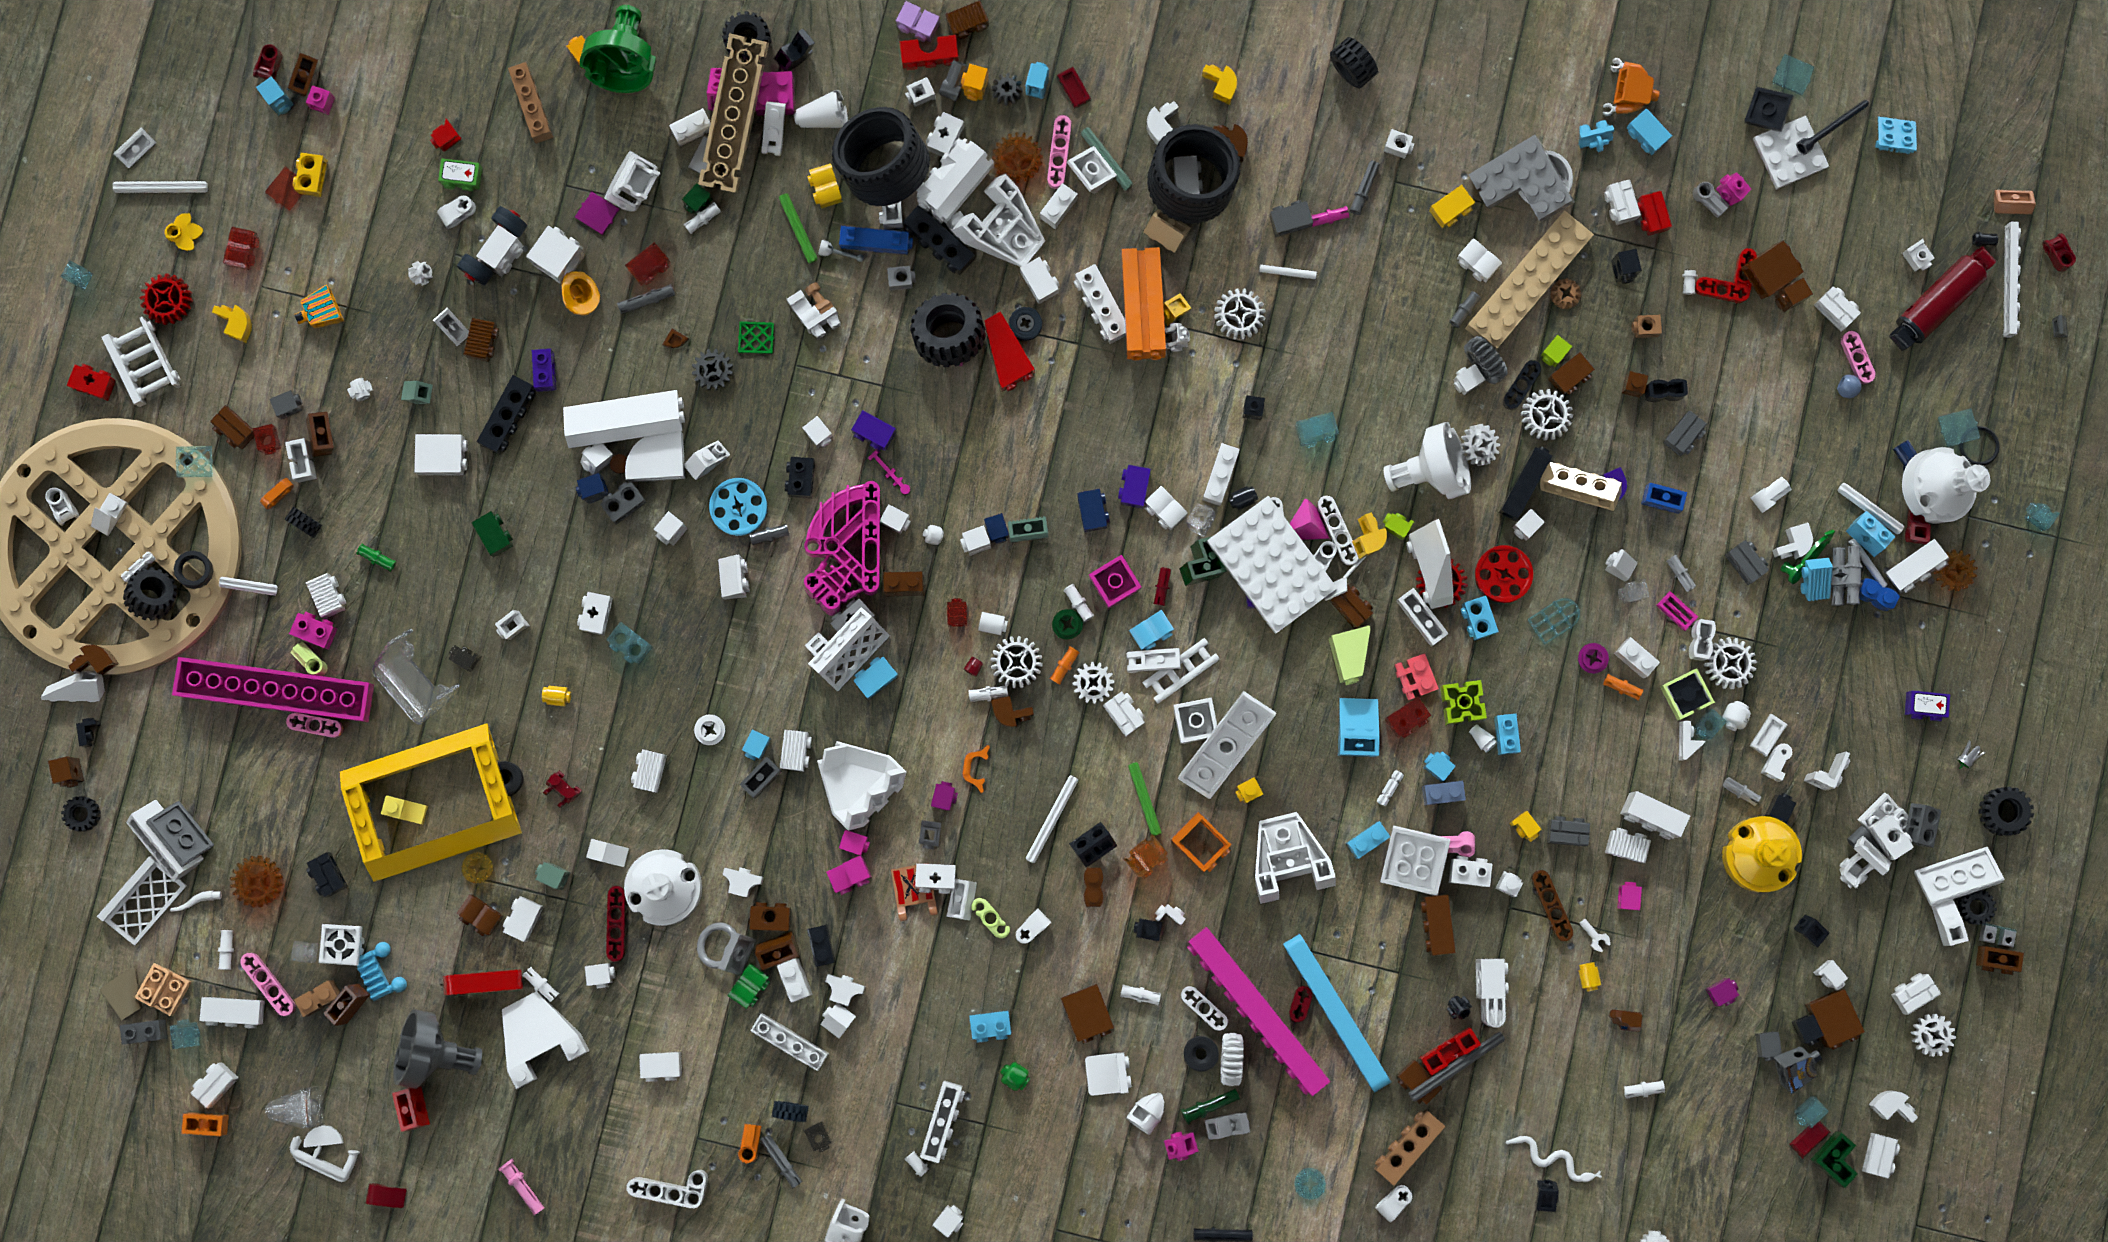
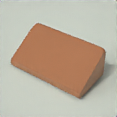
M1994 191L1995 213H2033L2036 206L2033 191Z

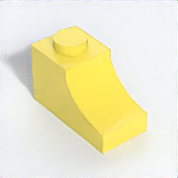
M386 795L381 814L423 825L428 806Z

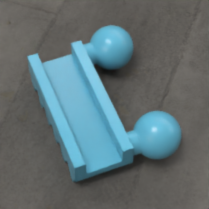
M386 942L378 943L374 950L361 955L359 966H357V970L360 972L364 985L367 987V991L370 993V998L373 1001L394 991L403 992L407 987V982L404 978L396 977L391 985H389L377 957H386L390 954L391 948Z

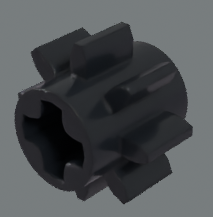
M1454 996L1449 1000L1447 1011L1454 1020L1457 1017L1463 1020L1470 1015L1472 1005L1465 996L1462 998Z

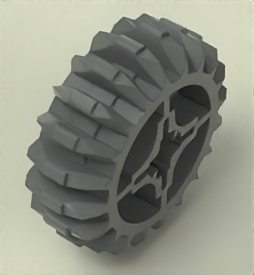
M1476 336L1470 339L1464 346L1465 354L1470 363L1477 366L1485 380L1489 383L1496 384L1508 374L1502 357L1483 337Z

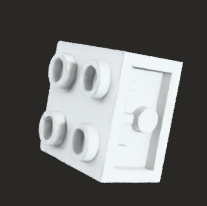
M1850 753L1836 754L1829 773L1821 770L1809 773L1804 781L1825 791L1835 789L1842 781L1843 777L1841 774L1843 769H1846L1850 763L1848 758Z

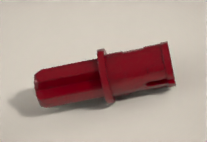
M1160 568L1158 583L1155 585L1157 588L1153 604L1165 606L1168 589L1170 590L1168 586L1171 569Z

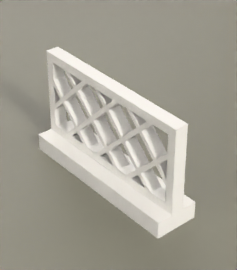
M861 607L808 664L836 691H839L890 635ZM882 633L877 640H874L875 634ZM870 635L869 641L863 643L864 636ZM868 647L867 651L861 654L862 648ZM856 649V655L850 657L851 650ZM854 661V665L848 668L849 662ZM843 664L842 670L836 671L837 665ZM841 675V679L835 684V677Z
M151 855L97 917L109 924L135 946L187 885L178 879L175 882L181 887L174 893H168L167 882H172L173 880L166 879V875L168 877L169 875ZM156 867L163 872V880L152 881V872ZM164 882L165 893L154 894L153 883ZM150 883L151 895H139L141 884ZM165 896V905L155 908L154 897ZM151 897L152 908L141 909L140 898ZM137 898V910H127V900ZM152 911V920L142 923L141 912ZM138 912L139 923L128 924L127 913ZM124 913V924L117 925L111 920L115 914ZM129 926H139L140 934L135 939L128 933Z

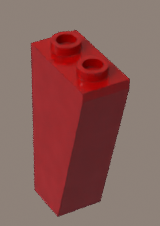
M1001 311L984 320L1002 392L1013 390L1017 387V383L1022 380L1026 382L1032 379L1035 368Z

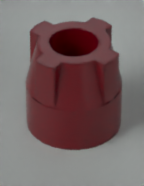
M972 656L963 670L977 677L983 662Z

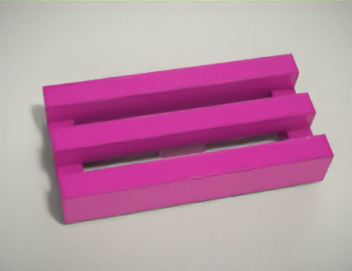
M1671 591L1656 605L1683 631H1686L1698 618ZM1670 597L1681 609H1683L1691 617V620H1689L1667 599ZM1665 603L1671 610H1673V611H1674L1684 622H1686L1687 624L1685 625L1684 623H1682V622H1681L1671 611H1669L1663 604Z

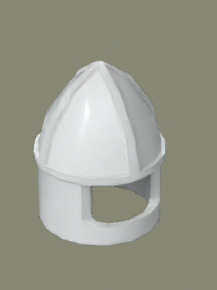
M1153 1093L1140 1099L1126 1117L1127 1120L1150 1135L1156 1125L1161 1122L1164 1112L1163 1095L1161 1093Z

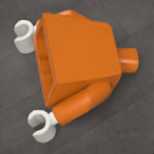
M1619 58L1613 59L1612 63L1619 65L1617 67H1610L1611 71L1619 72L1613 102L1616 106L1610 103L1604 104L1603 107H1609L1611 111L1603 112V115L1610 116L1613 112H1616V114L1632 113L1648 105L1650 100L1654 102L1658 100L1660 93L1653 89L1654 79L1648 75L1640 64L1622 63Z

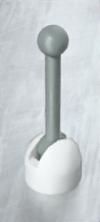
M821 241L818 255L829 256L831 253H836L857 259L858 262L864 261L863 255L857 256L833 249L830 242Z

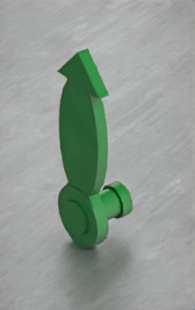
M1834 530L1825 532L1824 536L1815 543L1802 562L1796 567H1793L1787 561L1781 566L1780 571L1789 575L1788 581L1791 584L1797 583L1802 577V567H1805V560L1817 559L1826 545L1830 543L1835 533Z

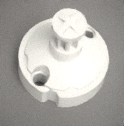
M1449 422L1426 429L1419 456L1410 458L1404 463L1384 467V478L1392 492L1413 483L1428 482L1442 495L1446 494L1447 499H1453L1470 493L1471 477L1468 462L1465 459L1466 455L1462 454L1464 450L1460 446L1462 443L1455 429L1450 427Z
M1934 448L1916 454L1908 462L1903 473L1902 491L1906 504L1914 515H1923L1926 522L1933 524L1951 522L1962 518L1969 512L1974 504L1976 493L1986 490L1989 486L1990 475L1984 466H1971L1965 456L1956 455L1951 448Z
M654 850L639 857L630 867L625 878V897L630 909L643 915V921L653 925H673L688 918L698 906L702 895V880L695 864L686 863L683 854L672 850ZM690 870L695 873V878L692 881H688L685 877L686 873ZM635 894L641 896V902L638 905L632 902V897Z

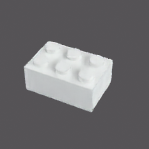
M1638 791L1629 793L1620 813L1625 816V820L1631 823L1639 822L1642 824V828L1651 832L1653 830L1660 832L1659 836L1668 840L1681 837L1690 818V815Z

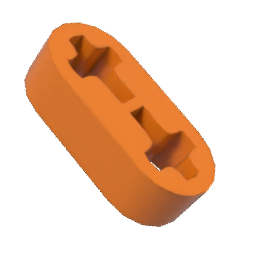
M288 478L281 480L262 497L260 503L266 509L272 508L293 489V483Z

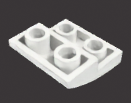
M1883 793L1857 820L1868 830V827L1886 815H1892L1899 819L1901 822L1900 827L1905 832L1908 814L1902 808H1899L1888 794ZM1891 831L1888 837L1893 842L1896 839V835Z

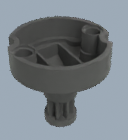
M413 1009L403 1025L399 1045L396 1049L393 1069L394 1083L399 1086L417 1089L438 1068L446 1070L454 1068L468 1071L470 1075H476L482 1064V1049L477 1047L473 1049L459 1047L456 1043L445 1041L435 1013Z

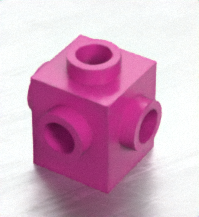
M1737 172L1730 176L1729 174L1725 175L1719 181L1721 184L1716 188L1720 196L1730 206L1740 202L1751 190L1744 178Z
M1182 1131L1170 1134L1171 1138L1164 1140L1169 1160L1175 1158L1178 1161L1189 1159L1188 1155L1198 1152L1193 1133L1182 1135Z

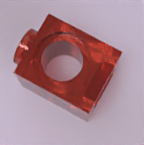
M269 424L253 428L258 451L265 455L276 453V450L281 449L276 426ZM267 436H271V442L264 445V439Z
M961 598L951 599V602H947L948 627L967 626V602H963Z

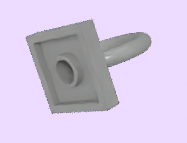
M713 923L701 932L697 942V953L700 960L706 966L741 976L756 939L737 933L732 926L726 923ZM717 930L725 931L731 937L725 947L721 961L711 960L705 952L707 937Z

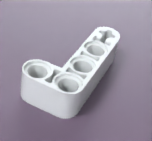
M703 1170L692 1172L688 1178L687 1187L636 1177L628 1182L627 1191L634 1197L687 1208H696L703 1203L708 1175ZM695 1174H700L703 1177L702 1184L694 1182L693 1177ZM636 1182H638V1186H640V1187H645V1186H647V1188H646V1189H639V1190H637V1192H636V1191H635V1187H632V1185H634ZM656 1185L660 1188L661 1193L659 1196L652 1194V1186ZM675 1189L679 1192L680 1197L678 1200L671 1198V1190ZM690 1194L698 1195L699 1201L697 1204L690 1202Z

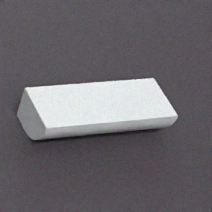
M154 800L132 813L126 823L173 882H175L202 862L203 857L199 856L183 867L179 865L146 823L149 818L164 810L158 801Z

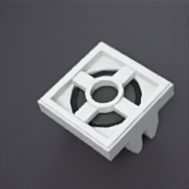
M322 924L319 963L359 966L360 955L364 952L362 944H364L362 926Z

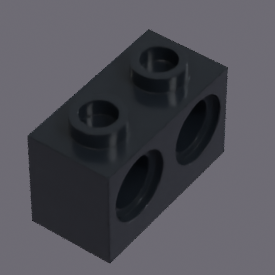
M1637 249L1618 252L1611 260L1616 283H1631L1642 271Z
M1101 822L1069 843L1086 868L1118 846Z

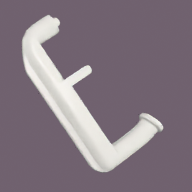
M300 1137L293 1138L290 1152L298 1163L339 1182H345L349 1178L358 1154H360L359 1151L349 1150L347 1162L344 1168L341 1169L318 1158L321 1146H318L313 1156L298 1150L302 1141Z

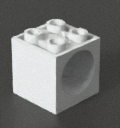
M547 226L526 257L533 266L562 285L564 275L574 271L585 254L582 251L583 247L574 238L570 237V239H567L568 237L559 228L554 227L553 229Z

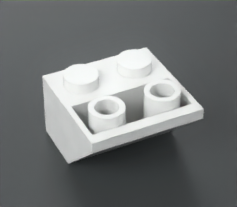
M740 555L718 559L722 598L747 597L746 592H749V582L744 574L748 573L745 559H742Z

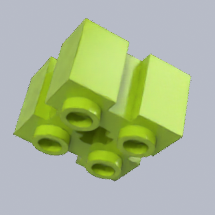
M1481 680L1465 682L1461 688H1459L1458 683L1442 685L1440 687L1442 702H1447L1448 708L1443 710L1445 725L1461 723L1465 717H1468V722L1487 718L1485 703L1479 702V697L1483 696ZM1461 698H1464V701L1467 700V704L1464 707L1459 704Z

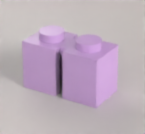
M905 1L896 19L898 29L906 34L909 32L914 33L915 37L920 41L925 42L927 40L931 42L940 24V17L926 10L921 13L920 7Z

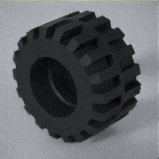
M744 11L743 15L738 12L736 13L737 17L732 15L730 17L731 21H726V28H723L722 31L725 48L727 47L729 33L738 35L744 30H753L758 34L756 40L768 42V51L770 50V31L766 21L764 22L761 16L757 17V14L754 12L749 15L748 11ZM745 52V55L742 54L741 58L746 62V60L750 59V56Z
M1347 37L1330 52L1331 61L1338 73L1350 85L1358 89L1362 88L1378 74V67L1372 55L1361 43L1351 37Z
M150 567L149 570L146 568H142L141 571L137 570L134 575H131L124 590L123 600H125V607H129L128 611L130 613L134 612V616L137 618L138 616L142 617V620L149 618L150 621H154L155 618L161 619L163 615L166 616L177 596V587L173 585L175 582L173 578L169 579V574H163L160 569L156 571ZM141 590L153 591L159 598H149Z
M2002 787L1988 792L1989 794L1984 795V801H1981L1979 806H1982V809H1979L1978 812L1982 814L1980 821L1985 822L1983 826L1986 829L1989 828V832L1997 833L1999 836L2016 835L2020 831H2025L2027 829L2026 825L2031 824L2032 821L2029 819L2034 817V813H2031V809H2034V807L2029 804L2031 799L2030 797H2025L2026 793L2024 791L2020 792L2018 788ZM2003 800L2010 802L2014 808V817L2009 823L2004 822L1998 815V806Z

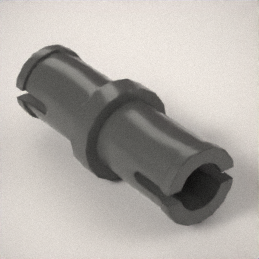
M1471 291L1464 303L1458 306V311L1452 319L1449 320L1450 324L1459 328L1466 317L1472 314V309L1480 301L1481 297Z
M784 524L773 528L766 527V530L749 533L753 546L758 543L773 542V539L789 536L787 525Z

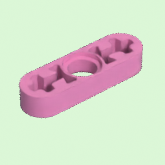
M1854 331L1845 333L1841 338V345L1854 375L1860 380L1861 384H1868L1874 380L1875 371L1861 338ZM1849 337L1855 339L1852 344L1846 341ZM1853 346L1854 348L1858 346V349H1855L1852 352L1850 351L1853 348ZM1854 353H1860L1863 356L1861 363L1854 361ZM1863 364H1866V366L1863 367V369L1860 368V369L1858 370L1857 367H1860V366H1862ZM1864 372H1865V373H1868V372H1869V374H1870V376H1868L1867 378H1866V377L1862 378L1861 375H1862Z
M292 713L286 720L287 726L295 731L337 738L343 733V725L336 720L300 713ZM298 716V720L306 723L305 725L297 724L294 727L295 724L292 723V719H296ZM313 720H318L320 723V727L316 731L310 728V723ZM335 724L338 731H334L332 734L331 730L324 729L325 725L333 727Z

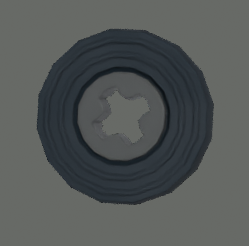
M1031 307L1018 308L1009 318L1011 330L1016 338L1021 341L1035 339L1042 330L1043 321L1041 315ZM1023 319L1030 321L1029 328L1021 327Z

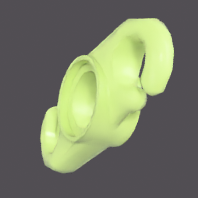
M975 899L972 902L971 909L975 911L976 905L982 903L984 909L976 911V915L981 918L984 925L995 937L1006 938L1010 933V927L1006 926L1004 933H998L997 928L1005 926V922L1001 920L999 914L985 899ZM991 912L996 915L995 923L988 924L985 921L987 913Z

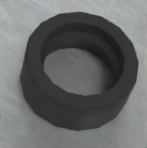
M187 551L181 554L175 561L174 575L187 588H202L212 579L213 565L209 558L201 552ZM190 559H198L205 566L204 575L195 581L187 580L182 573L183 565Z

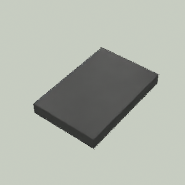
M180 801L175 802L146 821L147 825L181 867L214 847L212 841Z

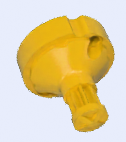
M1760 816L1743 820L1728 833L1730 841L1727 846L1723 847L1722 859L1726 872L1737 885L1752 892H1772L1785 887L1795 878L1796 864L1802 861V849L1797 835L1786 823L1776 818ZM1741 827L1746 830L1744 838L1740 837L1738 833ZM1780 871L1784 872L1785 874V880L1783 882H1781L1778 879Z

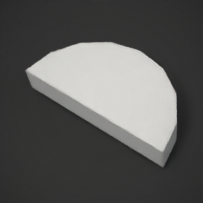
M322 1125L313 1128L307 1134L304 1140V1147L341 1144L344 1141L342 1135L331 1126Z

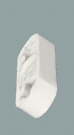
M1188 986L1182 990V1000L1213 1029L1223 1030L1228 1024L1227 1017L1196 988ZM1193 990L1195 992L1193 996L1196 999L1199 996L1202 998V1000L1197 1002L1195 1008L1192 1006L1195 1003L1192 999H1185L1187 996L1185 994L1186 991L1190 992ZM1201 1003L1209 1004L1210 1011L1207 1014L1199 1012V1005ZM1215 1009L1217 1012L1214 1015L1217 1018L1223 1017L1222 1022L1224 1024L1223 1026H1215V1020L1212 1017L1210 1020H1207L1206 1017L1210 1016Z

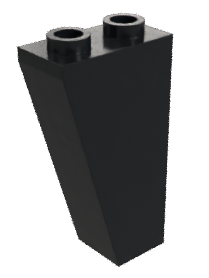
M1535 447L1529 453L1498 513L1513 521L1520 517L1553 456L1549 454V450L1544 447Z

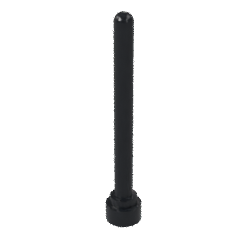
M1863 100L1812 137L1802 138L1796 143L1798 151L1803 155L1812 151L1816 142L1868 107L1869 101Z

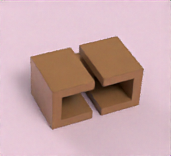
M328 980L314 988V991H309L294 999L303 1017L310 1016L323 1009L324 1006L333 1003L335 997H338V994H340L334 980Z

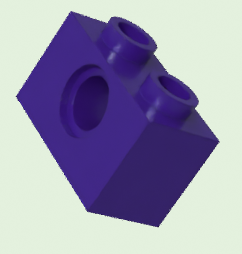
M551 349L532 350L534 388L537 392L556 390L554 352Z

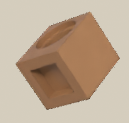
M1661 315L1637 316L1632 321V333H1635V338L1659 337L1662 334ZM1642 323H1648L1650 326V330H1644L1642 328Z

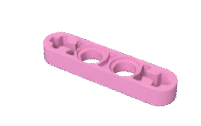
M1064 115L1058 116L1055 119L1047 177L1048 185L1053 189H1058L1062 183L1064 184L1071 121ZM1061 121H1065V124L1068 125L1064 126V134H1060V125H1057ZM1059 138L1064 139L1066 142L1062 148L1055 145V141ZM1055 157H1061L1064 160L1061 166L1053 164ZM1055 170L1059 171L1058 179L1061 180L1058 181L1057 184H1054L1053 180H1050L1051 178L1053 179L1055 177Z
M255 953L244 954L240 960L242 968L276 1012L282 1016L293 1014L296 1008L294 1001L261 958ZM247 958H254L255 960H253V964L255 965V967H258L260 965L261 968L255 970V968L252 965H247ZM261 971L267 974L265 982H260L257 979V975ZM273 986L279 990V994L275 998L269 995V989ZM281 999L284 1004L289 1003V1011H282V1003L277 1002L276 1004L275 1001Z

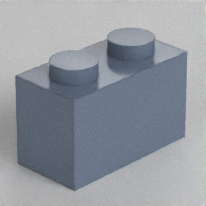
M1463 781L1422 786L1424 806L1466 800Z

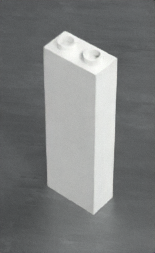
M677 390L563 407L564 432L568 448L682 431V423H685L684 412L681 411L684 408L683 399L678 396Z

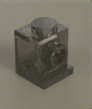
M454 645L449 651L450 657L448 659L463 669L472 672L482 656L476 653L472 655L473 651L464 645L462 649Z
M823 1121L804 1130L813 1151L818 1150L821 1153L830 1148L829 1144L832 1143V1140ZM816 1135L822 1136L821 1142L815 1140Z

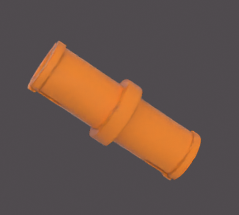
M1069 646L1062 660L1058 661L1059 665L1049 679L1060 685L1068 670L1071 671V666L1080 652Z
M1607 674L1603 683L1604 686L1606 685L1619 691V694H1626L1638 701L1644 690L1629 684L1625 679L1623 681L1610 674Z

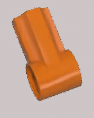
M744 1125L741 1148L738 1153L739 1159L742 1162L752 1163L757 1159L762 1126ZM746 1149H751L753 1152V1157L750 1160H746L743 1156Z

